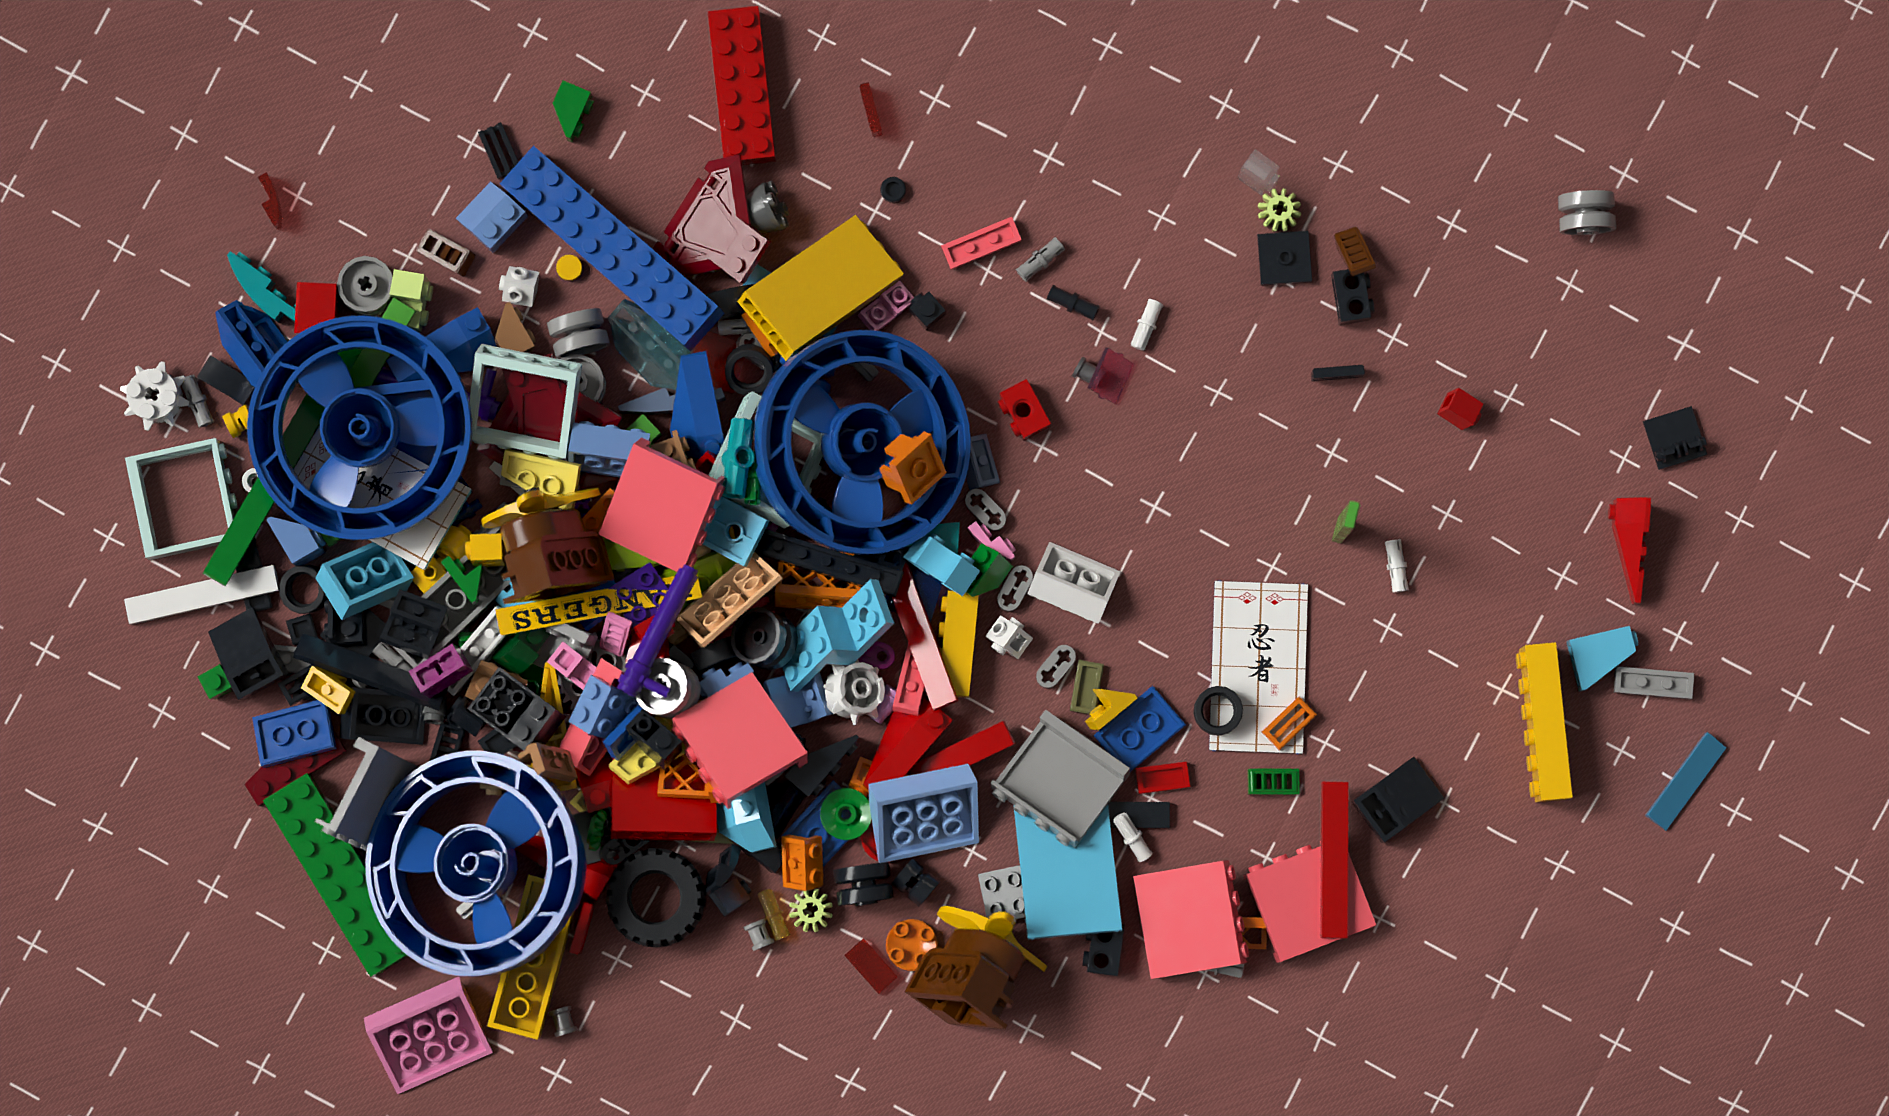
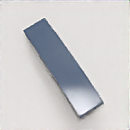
M665 387L621 404L618 408L621 414H673L675 395L669 396ZM722 388L714 390L717 403L726 400Z

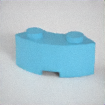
M934 533L931 536L925 535L915 541L904 558L927 575L930 574L941 581L942 585L963 597L980 572V570L972 565L975 561L964 553H961L959 556L943 546L945 541Z

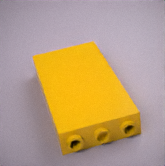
M854 215L747 289L737 302L784 360L787 361L899 281L904 273L901 271L899 264L887 254L881 242L877 241L869 232L867 225Z

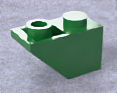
M562 80L552 104L567 141L572 143L575 137H580L584 128V124L581 122L585 114H590L594 100H591L593 96L590 91Z
M981 543L971 557L975 561L972 565L980 570V572L965 593L975 597L998 588L1013 566L999 552Z

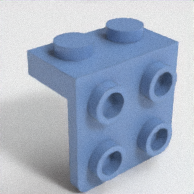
M820 672L799 692L790 691L785 676L769 679L763 683L765 692L790 728L811 723L833 714L827 708L825 689Z
M590 675L569 722L589 735L606 739L625 717L640 704L637 702L636 697L620 691L597 676Z

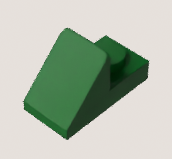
M450 556L446 557L441 561L442 565L471 603L476 605L479 600L483 565L480 564L464 576L463 573L467 570L457 558L453 561Z

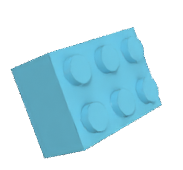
M373 542L323 563L316 576V580L341 620L397 596L399 589L407 591L414 579L401 557Z

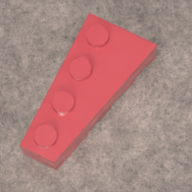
M601 658L593 675L617 688L619 684L618 679L621 674L624 675V672ZM570 723L559 746L560 749L569 750L574 767L589 777L607 752L603 743L605 738L589 735L572 723Z

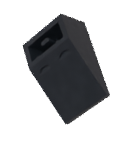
M254 607L208 631L225 676L238 700L247 699L290 675Z
M498 667L468 708L522 750H526V747L532 743L546 745L566 718L564 714L500 667Z
M854 735L807 754L808 763L800 768L795 764L785 775V778L807 797L811 793L816 797L826 785L822 782L828 774L833 777L843 765L839 762L845 754L850 757L858 748L859 744L856 741L859 737Z
M1413 756L1354 799L1352 804L1379 841L1385 843L1443 800L1444 797Z

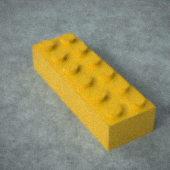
M1556 642L1525 645L1516 654V666L1522 672V678L1518 680L1519 693L1520 695L1524 694L1525 700L1524 705H1521L1522 720H1527V730L1524 731V743L1530 749V755L1526 757L1528 772L1532 771L1533 781L1529 782L1530 797H1535V803L1567 800L1572 798L1557 645Z
M528 875L514 929L527 918L538 902L545 879ZM575 911L564 928L542 954L520 967L501 974L488 1027L540 1040Z

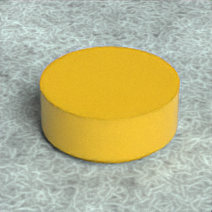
M564 255L558 260L556 270L563 280L574 281L582 273V264L576 256Z

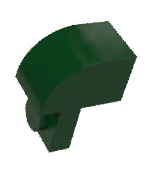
M544 628L517 632L514 638L506 637L491 659L506 671L519 674L525 671L538 658L539 654L537 652L548 639L550 633L546 632Z

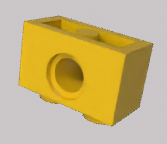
M501 533L470 534V541L465 542V553L474 567L480 564L483 566H505V546Z

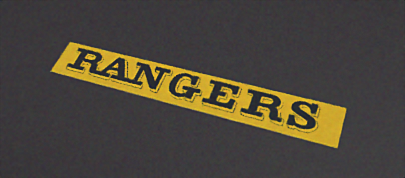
M675 576L661 578L667 588L670 587ZM698 578L686 601L702 598ZM607 588L495 609L501 636L607 616L608 612L614 614L629 612L635 606H642L644 608L656 607L653 604V596L657 592L666 594L667 590H632L630 599L621 600L617 597V589ZM621 589L619 592L622 597H627L630 593L628 589ZM657 596L655 599L656 603L661 604L664 596Z

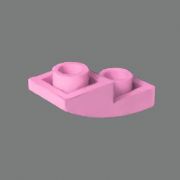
M899 280L882 293L877 300L858 314V317L869 330L880 331L911 305L910 301L914 297Z
M974 522L968 527V531L980 544L982 543L999 552L1007 561L1011 562L1015 559L1013 552L1016 550L1007 538L1002 540L999 536L991 542L989 538L992 534L984 524L979 526L977 522Z

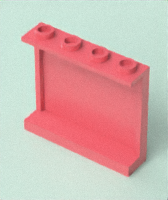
M640 438L632 446L598 535L676 572L684 564L693 568L698 559V554L695 553L697 547L703 544L707 536V532L704 531L706 524L711 523L716 513V509L713 508L716 500H720L725 490V487L722 486L725 477L721 475L718 479L708 476L649 448L651 442Z
M752 672L672 718L673 728L671 732L686 747L685 753L690 762H696L699 766L698 772L705 783L710 782L714 788L712 793L719 804L723 802L727 809L731 808L732 800L790 766L796 764L800 768L808 763L807 751Z
M1307 845L1297 849L1296 856L1290 858L1287 857V854L1272 859V865L1264 867L1263 863L1248 868L1250 873L1243 875L1244 879L1247 878L1269 934L1275 950L1273 955L1276 963L1342 939L1320 938L1321 846L1312 849L1311 845ZM1348 852V936L1376 926V922Z
M1229 860L1133 876L1151 979L1247 963L1246 958L1249 957L1247 943L1243 942L1241 933L1244 932L1243 918L1238 915L1237 906L1240 905L1238 891H1234L1233 880H1235V870L1233 865H1230Z

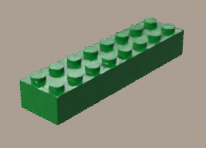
M306 773L264 799L263 802L369 976L375 977L408 957L387 935L374 912L366 882V864L356 847L323 832L324 826L315 822L318 818L330 824L335 813L312 775Z

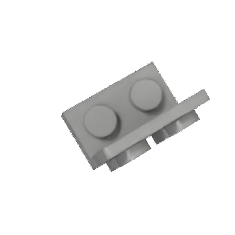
M570 623L546 627V632L550 633V636L537 652L539 656L532 664L544 669L545 663L563 641L588 660L598 636ZM555 669L556 675L571 681L569 678L565 677L562 673Z

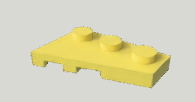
M506 449L501 475L526 490L539 487L542 493L549 495L566 494L577 491L582 464ZM575 501L563 506H559V508H574Z
M657 715L654 717L671 731L673 728L672 719H665ZM637 743L619 761L614 759L609 764V769L627 784H631L660 768L655 761L642 751ZM682 743V752H681L676 758H678V757H680V756L686 754V753H685L686 747L684 746L683 743Z

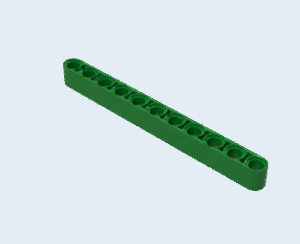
M363 349L347 350L338 353L349 372ZM308 394L305 395L283 433L284 447L293 470L315 434L325 409ZM259 477L203 571L205 576L223 586H226L275 502L267 493Z

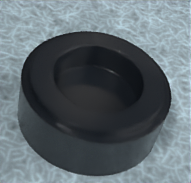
M898 177L885 179L880 187L881 196L888 203L900 202L906 194L904 182Z

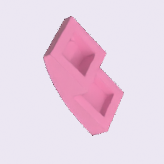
M564 641L547 661L582 690H584L590 675H593L597 668Z

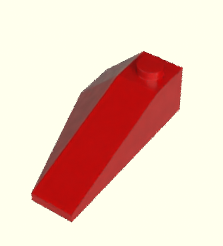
M923 698L918 716L893 711L863 786L869 790V784L905 777L953 720L941 709L934 711L930 701Z

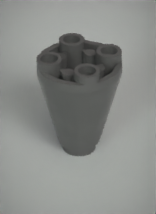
M772 180L761 183L747 194L751 225L762 234L782 231L789 227L786 218L789 215V210L784 201H779L777 197L778 191Z

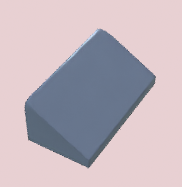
M987 434L971 437L970 460L966 475L970 491L1000 483Z

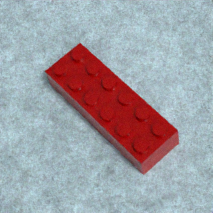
M751 6L708 11L723 158L740 154L742 165L776 162L759 7Z

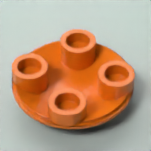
M907 919L896 923L886 939V951L889 959L894 965L907 971H916L923 956L930 949L937 948V938L933 929L923 921L916 919Z

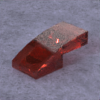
M265 172L258 176V179L270 199L261 205L273 226L278 230L282 228L281 204L275 185L268 173Z

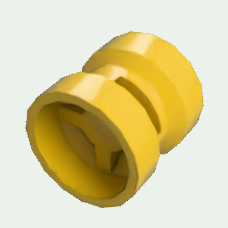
M246 404L239 407L235 413L228 412L222 415L227 429L233 438L240 436L243 431L247 430L249 409Z

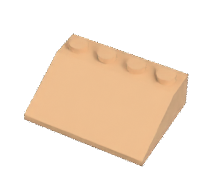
M754 552L747 567L736 563L702 593V598L695 599L681 611L676 621L700 647L704 648L783 578Z

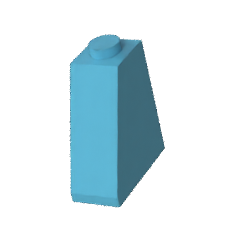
M1630 626L1571 639L1566 642L1578 691L1588 689L1636 651L1635 646H1638L1636 632L1631 631Z

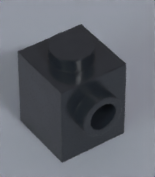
M929 291L925 295L922 292L910 301L912 304L909 307L910 313L926 331L946 315V310Z

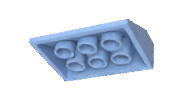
M969 764L869 784V805L879 863L979 843L977 780Z

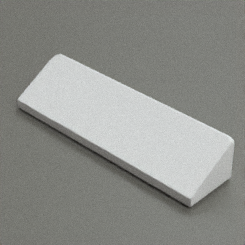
M496 606L460 648L472 667L473 672L448 687V692L453 696L460 692L473 677L480 661H486L507 637L508 634L500 636L495 609H500L501 607Z

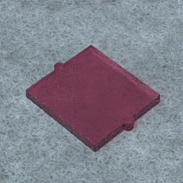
M1105 347L1087 388L1098 394V398L1117 404L1134 363L1124 358L1122 353H1116L1110 348Z

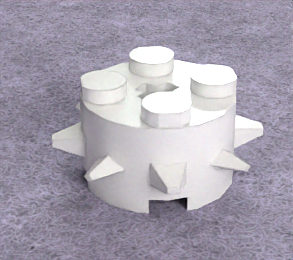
M162 361L156 369L143 370L140 366H136V375L128 385L121 386L120 388L122 392L127 394L126 399L129 404L128 409L124 412L125 416L136 414L143 418L144 430L148 431L155 422H166L171 427L174 426L173 417L179 412V407L189 406V401L183 398L180 387L185 377L173 378L167 374L165 362ZM153 391L159 392L156 401L150 399Z
M858 659L848 666L832 664L833 672L827 677L826 684L823 686L827 708L833 714L836 713L838 716L851 718L853 725H857L859 717L864 714L876 719L879 716L876 707L879 703H882L885 693L884 681L882 677L879 678L877 675L879 669L863 662L859 663Z

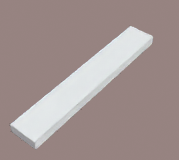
M274 565L233 574L226 586L210 579L127 598L124 601L129 624L133 625L279 591L276 568Z

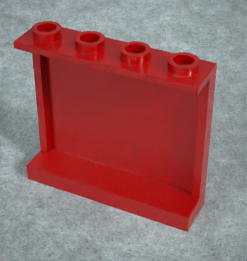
M680 756L673 760L670 766L674 768L684 759ZM693 762V764H694L698 769H700L699 766L697 765V763H696V762ZM687 764L677 773L685 781L695 771ZM660 768L631 784H627L612 771V825L610 839L715 840L717 834L716 803H711L710 799L658 797ZM673 775L665 782L664 789H675L681 783ZM700 776L689 784L693 790L705 791V782Z

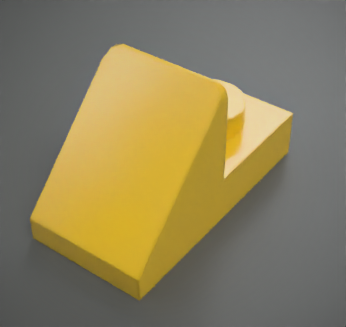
M317 666L311 667L301 689L338 714H345L355 694L354 690L345 685L347 681L345 677Z
M1093 689L1104 706L1099 705L1089 713L1090 717L1085 723L1091 730H1100L1134 702L1137 696L1125 692Z

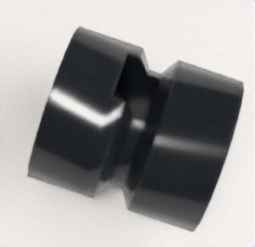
M912 858L891 884L902 893L908 892V898L919 907L940 881L930 872L925 874L923 872L924 867ZM912 877L919 880L915 886L910 882Z

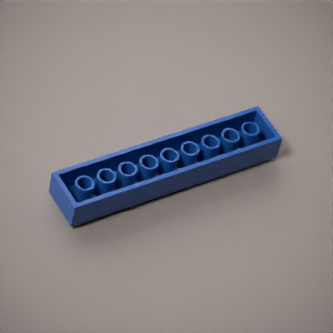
M535 146L525 154L501 181L500 185L690 352L724 315V312L712 300Z

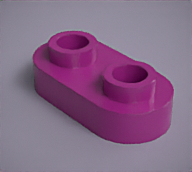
M876 641L858 660L859 663L863 662L872 665L874 668L887 669L893 664L895 653L888 644ZM885 652L887 659L879 661L877 659L878 653Z

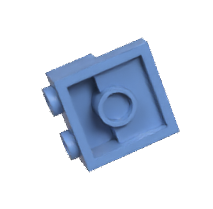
M739 662L728 670L730 675L727 677L721 668L716 671L713 667L701 675L703 680L699 682L701 686L700 694L703 699L715 694L749 673H754L749 663L743 665L742 662Z

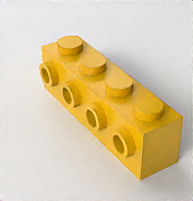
M948 591L947 597L942 596L941 612H946L945 622H940L938 637L943 638V648H940L957 697L969 698L979 595L971 597L965 593L962 597L954 591Z

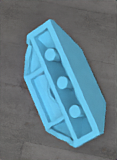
M765 782L732 800L730 809H727L723 802L721 804L716 803L717 824L721 834L752 853L776 847Z

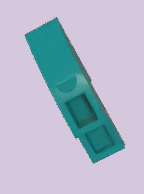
M230 251L227 256L231 268L250 298L277 323H279L284 315L295 322L296 303L292 307L285 302L287 297L276 289L270 292L275 285L270 279L272 274L261 266L255 269L249 265L252 260L241 252L235 255Z

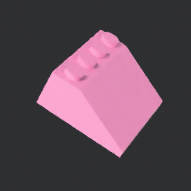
M459 976L364 1017L366 1032L397 1094L493 1053L471 999Z

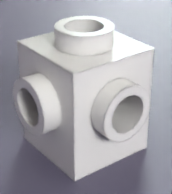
M509 266L506 276L502 275L500 279L499 290L503 291L502 301L510 302L514 305L532 307L537 294L539 272L522 267Z
M1001 615L986 635L993 642L991 647L1003 656L1007 652L1019 659L1033 639L1022 630L1024 628L1022 623L1013 617L1009 621Z

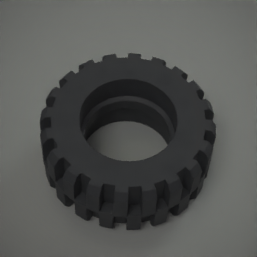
M648 848L626 857L614 869L606 888L607 897L605 898L608 915L615 928L628 940L646 947H666L684 940L686 936L696 929L697 924L702 919L703 910L706 905L705 886L698 870L686 858L667 849ZM654 873L670 877L680 891V904L675 914L671 918L657 923L642 919L632 905V891L636 883L644 876Z

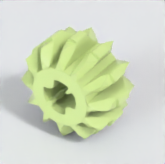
M1283 188L1279 196L1277 190L1272 189V198L1264 194L1262 198L1266 203L1261 202L1258 204L1259 209L1265 210L1258 214V218L1263 219L1267 217L1263 226L1267 227L1270 223H1273V232L1277 231L1278 225H1281L1283 232L1288 229L1287 223L1293 227L1296 225V221L1292 217L1299 218L1301 216V212L1294 210L1299 208L1301 204L1300 202H1291L1296 196L1294 193L1290 194L1287 198L1285 197L1286 189ZM1278 205H1282V210H1286V212H1282L1281 216L1275 214L1276 210L1273 211V208H1277Z
M814 889L812 897L809 896V891H804L805 899H802L799 894H795L794 897L800 901L799 905L795 903H790L789 905L792 908L798 909V912L789 914L790 918L800 917L794 925L798 927L804 921L803 931L805 932L809 929V923L812 924L814 932H817L818 926L816 922L819 921L822 926L826 927L827 923L822 917L832 918V914L824 912V909L831 908L833 905L832 903L822 904L828 897L826 894H823L819 900L816 899L819 893L818 889ZM808 903H813V907L815 905L818 907V911L814 912L815 917L809 918V914L806 916L804 914Z

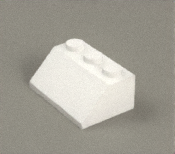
M1049 542L1027 594L1099 624L1121 571Z

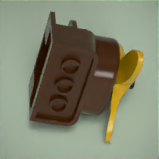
M539 487L524 491V494L515 503L506 505L482 518L483 528L501 526L500 531L507 553L504 557L508 572L504 573L502 578L503 581L511 580L515 594L504 598V604L548 600L575 595L615 580L602 536L598 535L597 531H585L580 511L575 508L551 510L574 501L599 496V488L555 495L542 493Z
M941 906L937 916L945 923L957 929L952 931L944 948H932L923 956L904 992L948 1024L1006 1029L1007 1024L999 1018L1004 1008H1011L1014 1003L1010 997L1016 987L1014 981L1025 959L1043 972H1045L1047 965L1017 942L1012 933L1016 920L1011 914L996 912L989 918H986L974 912L950 906Z

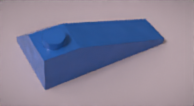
M478 307L426 336L444 353L457 373L473 371L475 353L481 344L497 347L491 329ZM394 355L386 360L398 383L423 380L421 375L403 359Z
M706 351L680 357L673 415L670 423L671 437L673 438L672 431L674 430L678 431L680 437L685 436L690 451L686 452L687 456L700 459L707 450L718 455L725 440Z

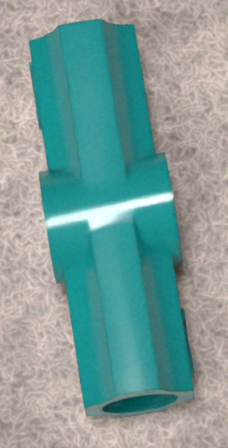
M731 419L728 447L722 455V464L725 468V479L722 484L725 487L723 495L727 498H745L748 469L754 462V453L751 447L755 423L750 419ZM736 455L739 456L740 462L737 461Z

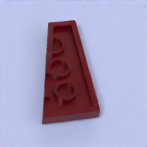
M335 731L334 737L337 749L266 768L260 767L244 784L257 806L263 805L264 799L304 774H312L347 752Z

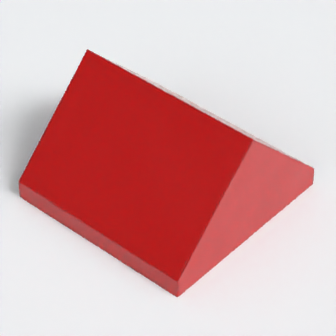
M297 282L294 334H299L318 323L339 318L340 296L337 284Z

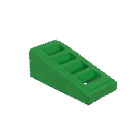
M1247 769L1248 795L1300 794L1299 769ZM1257 774H1261V789H1256ZM1266 774H1271L1272 789H1267ZM1277 774H1281L1282 789H1277ZM1287 774H1292V789H1287Z

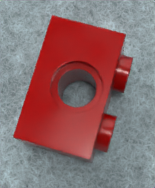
M1027 379L999 393L1001 400L997 401L1004 415L1009 413L1013 421L1009 425L1016 437L1021 436L1024 441L1051 427V423ZM1019 405L1029 407L1030 414L1027 417H1019L1016 414L1015 410Z

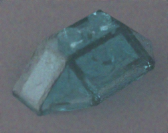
M626 299L622 300L608 316L616 350L650 386L676 390L680 357L691 354V352L638 305Z

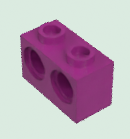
M451 644L411 669L409 673L420 692L428 698H432L473 672V669L462 650Z

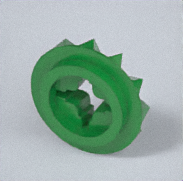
M598 810V813L592 817L586 844H589V850L597 851L601 846L607 824V813L604 810Z

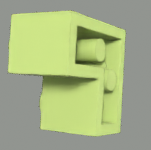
M394 269L389 295L392 299L395 297L417 310L408 327L421 332L422 326L427 325L429 312L425 310L426 302L431 301L433 286H430V281L425 274Z

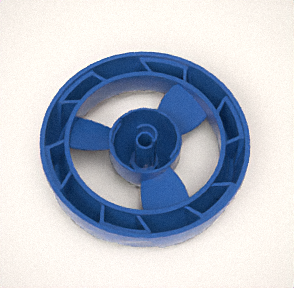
M346 316L327 320L307 328L284 344L272 357L260 375L252 394L248 412L247 438L256 473L267 493L283 511L297 522L322 534L341 539L369 540L401 533L416 526L433 514L447 500L455 489L467 461L472 442V414L468 395L459 374L444 353L429 339L408 326L392 320L372 316ZM354 349H373L395 355L411 365L421 375L434 398H419L394 407L387 398L379 393L368 389H354L350 372L338 353ZM298 382L311 398L325 407L320 420V435L326 450L332 455L319 469L310 488L303 484L293 470L287 457L283 440V419L286 405ZM365 423L366 431L360 435L359 428ZM399 442L416 446H437L427 471L405 494L393 501L375 507L348 508L357 487L359 468H368L381 464L393 454Z
M856 330L829 335L809 345L784 363L769 381L762 394L756 411L754 433L756 475L769 503L787 524L800 533L829 547V549L851 554H875L893 551L912 544L924 537L945 518L957 500L965 482L970 460L971 437L969 421L961 395L948 373L937 360L916 344L902 337L875 330ZM865 363L890 371L900 378L912 390V393L901 399L890 411L873 403L852 404L839 409L829 394L815 381L825 373L841 365ZM794 418L804 426L822 433L820 446L823 458L830 469L841 477L834 495L832 513L816 502L798 476L791 450V431ZM923 432L930 433L947 473L912 505L907 503L898 512L882 519L883 497L878 479L883 476L879 468L882 465L890 467L889 462L895 458L886 454L884 449L901 434L913 438L914 436L918 437Z
M463 751L444 755L425 763L406 776L394 788L379 810L369 836L366 852V882L369 897L380 924L391 940L406 955L430 969L456 976L480 977L507 972L532 961L542 954L564 928L572 913L579 906L586 881L587 858L585 846L578 825L566 805L567 799L564 794L547 777L537 775V772L530 765L509 756L487 751ZM475 784H491L507 790L495 804L485 826L465 824L456 827L443 836L432 829L418 825L423 815L437 800L460 787ZM542 830L547 848V873L544 887L531 913L513 930L510 916L500 897L510 888L517 874L518 861L514 848L529 841ZM407 872H435L437 881L445 893L458 901L473 903V928L477 944L467 945L447 939L434 931L425 922L412 900L407 881Z

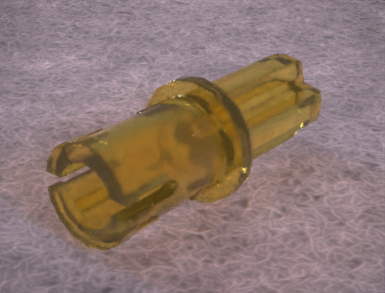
M766 889L758 893L766 915L765 920L769 922L775 941L790 936L791 934L782 916L784 912L783 910L780 911L772 889Z

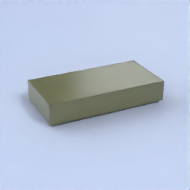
M1078 660L1070 711L1089 714L1097 707L1098 697L1093 689H1100L1104 664Z

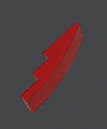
M1001 721L917 762L910 770V774L915 775L964 764L972 766L1016 743L1005 721Z

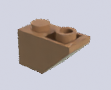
M510 302L504 306L494 339L495 343L500 348L531 353L535 346L533 343L536 342L534 335L530 329L526 330L521 322L523 316L518 307L513 308Z

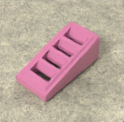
M608 612L600 639V648L617 656H623L630 642L632 622L617 614Z

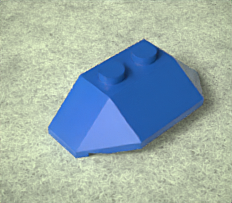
M235 300L215 313L221 343L250 384L255 387L266 365L279 349L287 343V340L266 313L243 305L242 302Z

